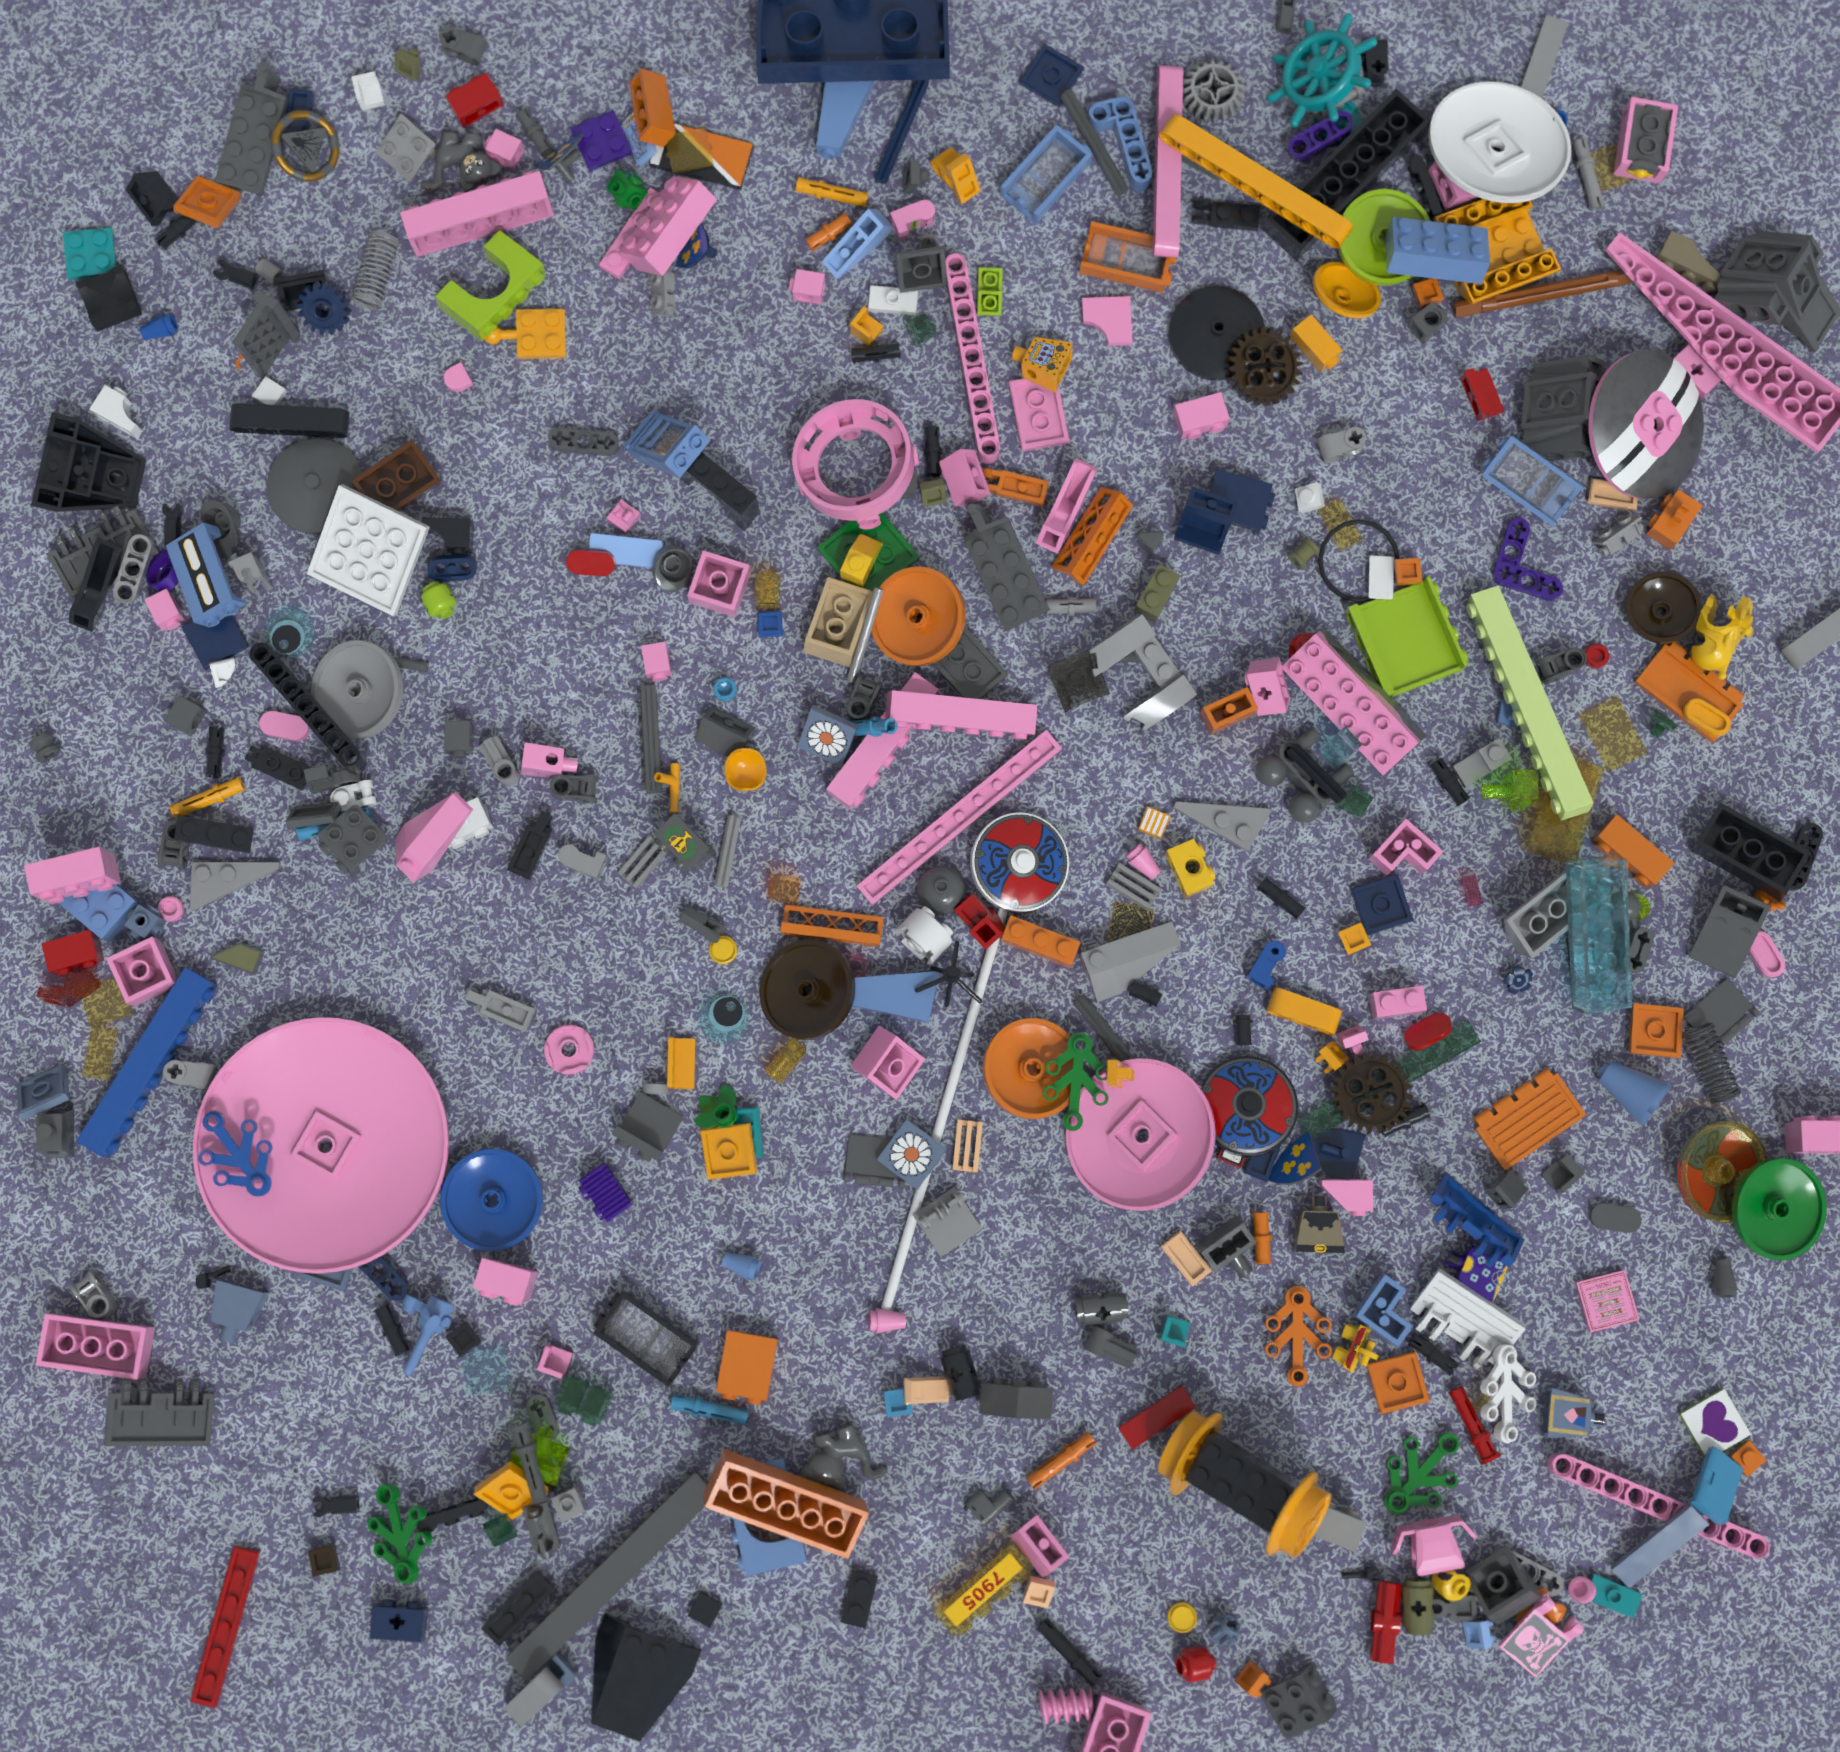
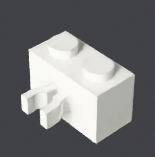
M478 797L466 802L473 811L448 848L457 849L466 844L467 839L474 836L476 839L489 834L488 830L493 828L484 805Z

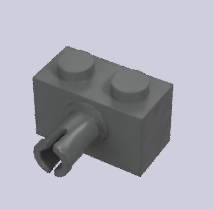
M1234 1216L1195 1244L1215 1272L1228 1263L1231 1264L1239 1278L1246 1277L1241 1267L1248 1274L1253 1270L1242 1253L1257 1242L1237 1216Z

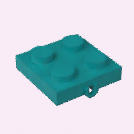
M112 228L63 232L66 272L69 281L96 277L117 266Z

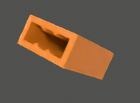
M727 1330L716 1392L722 1393L721 1398L736 1400L737 1396L746 1397L747 1403L761 1405L762 1401L768 1400L779 1339Z

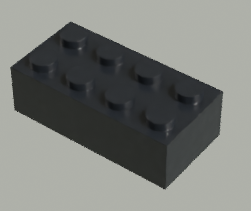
M1722 803L1718 805L1691 849V852L1779 901L1788 893L1811 854L1806 849Z

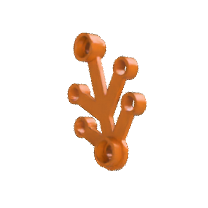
M1302 1286L1289 1288L1285 1294L1286 1303L1273 1316L1267 1317L1264 1322L1265 1328L1268 1331L1275 1332L1279 1330L1281 1321L1292 1312V1323L1273 1342L1265 1345L1264 1352L1268 1357L1275 1358L1279 1356L1281 1348L1292 1338V1367L1288 1369L1286 1378L1291 1385L1296 1387L1303 1386L1308 1380V1373L1303 1368V1338L1313 1347L1319 1358L1327 1359L1332 1354L1331 1347L1328 1344L1322 1343L1303 1323L1304 1312L1315 1323L1317 1331L1327 1333L1332 1328L1331 1321L1328 1318L1322 1317L1310 1305V1294ZM1296 1294L1302 1296V1302L1299 1304L1294 1302ZM1271 1319H1275L1277 1322V1326L1274 1329L1268 1326V1322ZM1322 1320L1328 1323V1327L1325 1330H1321L1319 1327V1323ZM1270 1345H1275L1277 1348V1352L1274 1355L1268 1352ZM1322 1346L1328 1349V1353L1325 1356H1321L1319 1353V1349ZM1297 1371L1302 1373L1300 1381H1295L1293 1377Z

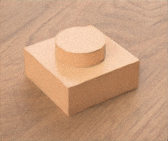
M1030 1576L1022 1596L1023 1603L1048 1608L1055 1590V1581Z

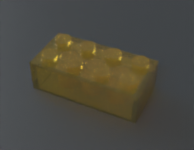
M1574 758L1593 802H1595L1605 767ZM1541 786L1522 850L1571 865L1578 859L1594 804L1589 812L1561 821L1558 814H1554L1551 808V797L1548 791L1545 792Z

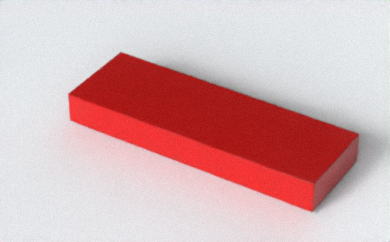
M1181 1385L1120 1425L1118 1429L1133 1450L1195 1409L1196 1406Z

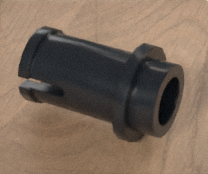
M1135 981L1129 996L1148 1003L1149 1007L1152 1005L1157 1007L1162 993L1158 992L1159 989L1157 988L1154 990Z
M1235 1015L1233 1023H1236V1046L1252 1045L1251 1023H1253V1020H1250V1015Z

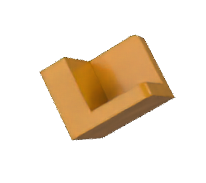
M865 306L850 323V334L868 347L873 344L884 330L882 324L868 315V308Z

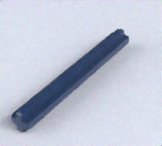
M916 80L875 174V181L880 184H886L928 88L929 80Z

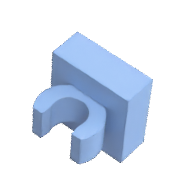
M1488 1620L1462 1621L1467 1648L1487 1649L1492 1647V1642L1496 1638L1495 1636H1490L1489 1626H1493V1622Z

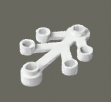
M1504 1344L1496 1347L1494 1350L1493 1362L1495 1366L1480 1385L1481 1392L1491 1396L1488 1403L1481 1409V1417L1488 1421H1495L1499 1413L1497 1407L1502 1400V1421L1496 1424L1494 1437L1498 1441L1511 1443L1518 1436V1430L1512 1424V1397L1519 1403V1408L1523 1411L1533 1412L1536 1408L1535 1398L1525 1395L1512 1381V1372L1518 1377L1519 1383L1526 1387H1532L1535 1384L1536 1375L1525 1370L1517 1362V1352L1512 1345ZM1501 1376V1382L1498 1385L1496 1381Z

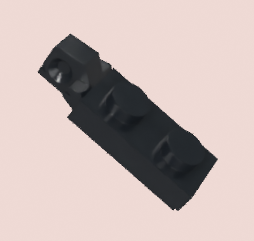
M541 811L537 822L531 821L526 826L507 867V871L531 881L551 837L552 829L548 828L553 818L551 814Z

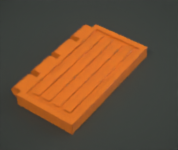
M1677 642L1671 643L1670 646L1664 644L1634 683L1711 743L1715 742L1718 737L1708 735L1684 718V705L1694 698L1703 699L1724 712L1731 721L1744 705L1740 702L1744 694L1731 684L1726 690L1722 687L1727 681L1719 679L1718 674L1714 671H1709L1705 675L1703 673L1704 669L1694 663L1691 655L1687 660L1683 658L1688 651Z
M1548 1068L1532 1077V1080L1537 1085L1536 1087L1528 1080L1512 1091L1516 1101H1513L1511 1096L1507 1094L1491 1105L1496 1113L1495 1115L1487 1108L1473 1117L1478 1126L1474 1130L1503 1171H1506L1587 1115L1559 1074L1553 1075Z

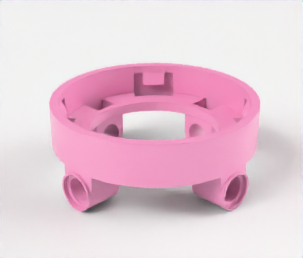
M863 399L839 401L824 407L814 414L799 432L792 453L793 472L802 496L805 495L812 506L829 517L849 521L857 520L861 529H872L881 524L879 514L889 509L902 497L911 482L914 466L920 465L915 444L911 443L905 426L896 414L879 403ZM876 415L885 421L889 419L894 423L892 429H889L883 423L874 420L873 417ZM816 430L821 431L822 433L816 438L810 451L804 449ZM861 430L879 435L888 444L892 454L891 469L883 484L875 491L861 497H843L831 492L823 484L819 472L820 457L828 443L838 435L842 440L856 439L861 435Z

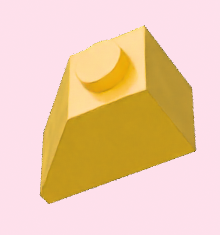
M860 534L851 546L840 569L841 579L863 588L883 543Z

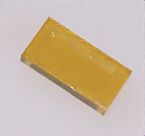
M1340 498L1317 510L1328 531L1342 522L1352 520ZM1355 525L1345 526L1332 536L1340 552L1363 540Z
M91 1027L82 1073L83 1077L109 1080L118 1036L117 1030Z

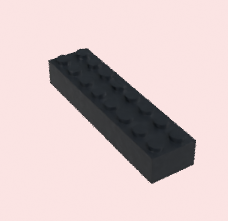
M1396 88L1297 188L1338 214L1343 215L1347 207L1356 198L1366 193L1426 133L1431 119ZM1274 211L1266 218L1262 228L1270 238L1296 261L1319 240Z

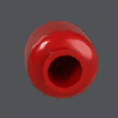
M1204 1646L1184 1648L1179 1653V1656L1176 1657V1671L1188 1683L1206 1681L1211 1678L1213 1670L1216 1669V1660L1214 1655L1210 1654L1209 1650Z

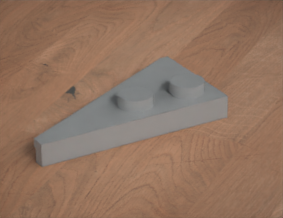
M1176 802L1173 806V809L1246 852L1250 849L1272 811L1268 808Z
M192 862L190 910L197 911L200 907L210 902L222 899L229 893H234L262 877L273 874L281 869V863Z

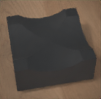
M121 265L113 267L108 272L99 276L75 282L85 304L91 325L97 332L142 315L128 274Z

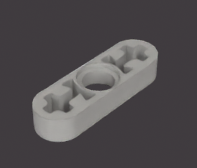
M1499 1547V1548L1495 1549V1550L1493 1551V1553L1497 1552L1498 1550H1500V1549L1503 1548V1547ZM1512 1551L1516 1558H1520L1519 1562L1522 1566L1525 1564L1532 1565L1534 1574L1531 1578L1534 1583L1540 1577V1570H1543L1541 1576L1551 1580L1552 1577H1555L1554 1582L1557 1585L1555 1588L1551 1587L1549 1589V1596H1556L1562 1592L1564 1583L1560 1575ZM1539 1580L1538 1584L1535 1585L1537 1589L1548 1588L1547 1584Z

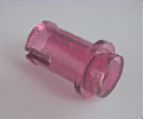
M1476 875L1461 878L1462 883L1460 886L1464 888L1467 906L1473 907L1484 904L1478 886L1480 880L1476 878Z

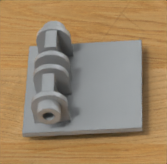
M400 114L375 153L410 183L428 157H435L437 150L436 143L403 114Z
M955 1187L913 1214V1217L940 1257L982 1230L965 1204L964 1196L961 1192L958 1193Z

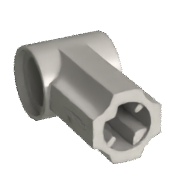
M495 736L483 741L479 747L493 770L494 776L505 786L515 785L520 778V773L500 738ZM506 768H511V774L506 778H502V771Z

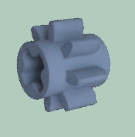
M1218 1613L1212 1619V1623L1208 1625L1210 1638L1221 1647L1226 1643L1229 1647H1232L1242 1634L1239 1621L1229 1614L1223 1617Z

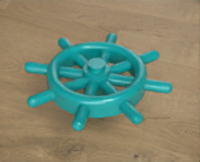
M1346 13L1337 30L1316 32L1313 22L1307 20L1304 23L1307 37L1295 46L1289 56L1279 53L1273 55L1275 63L1284 65L1282 73L1283 87L1268 94L1267 101L1274 103L1284 96H1288L1297 106L1290 120L1291 127L1295 128L1299 125L1306 111L1319 112L1327 109L1329 119L1332 122L1337 121L1339 115L1336 105L1351 92L1354 86L1363 88L1371 86L1370 79L1359 76L1362 64L1361 54L1376 46L1377 39L1370 37L1356 45L1346 35L1353 20L1352 14ZM1329 45L1324 56H1322L1320 48ZM1339 46L1345 48V52L1333 58ZM1312 53L1313 59H1311L1310 62L1305 61V59ZM1347 62L1345 71L1335 69ZM1299 70L1308 72L1297 78ZM1309 83L1304 95H1300L1298 89ZM1320 85L1322 94L1313 97L1318 86Z

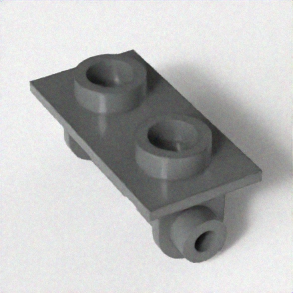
M548 1502L523 1506L522 1510L535 1553H538L543 1559L549 1558L552 1555L553 1549L561 1548Z

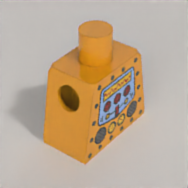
M1036 337L1033 338L1028 349L1016 346L1012 354V360L1022 363V376L1025 379L1056 393L1073 359V343Z

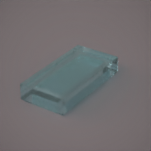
M1345 726L1319 754L1336 771L1362 743Z

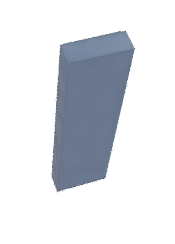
M1689 1503L1611 1565V1569L1630 1588L1709 1526V1523Z

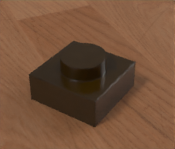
M336 1544L308 1551L313 1577L340 1570Z

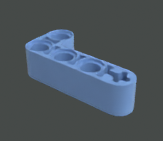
M1117 97L1093 104L1090 107L1088 118L1096 132L1114 129L1130 187L1137 192L1147 190L1152 178V168L1132 101L1127 97ZM1117 110H1125L1127 113L1119 114ZM1101 115L1104 119L1097 120L1094 116ZM1129 131L1133 133V135L1126 136L1123 134V132ZM1136 153L1140 157L1132 158L1129 154Z

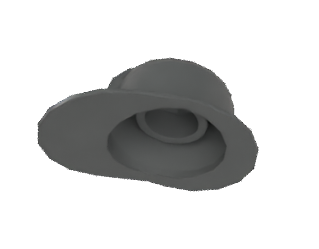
M208 500L201 507L200 516L202 523L204 522L219 528L221 536L213 542L218 556L228 558L237 549V532L241 526L240 515L228 503L222 504L217 500Z

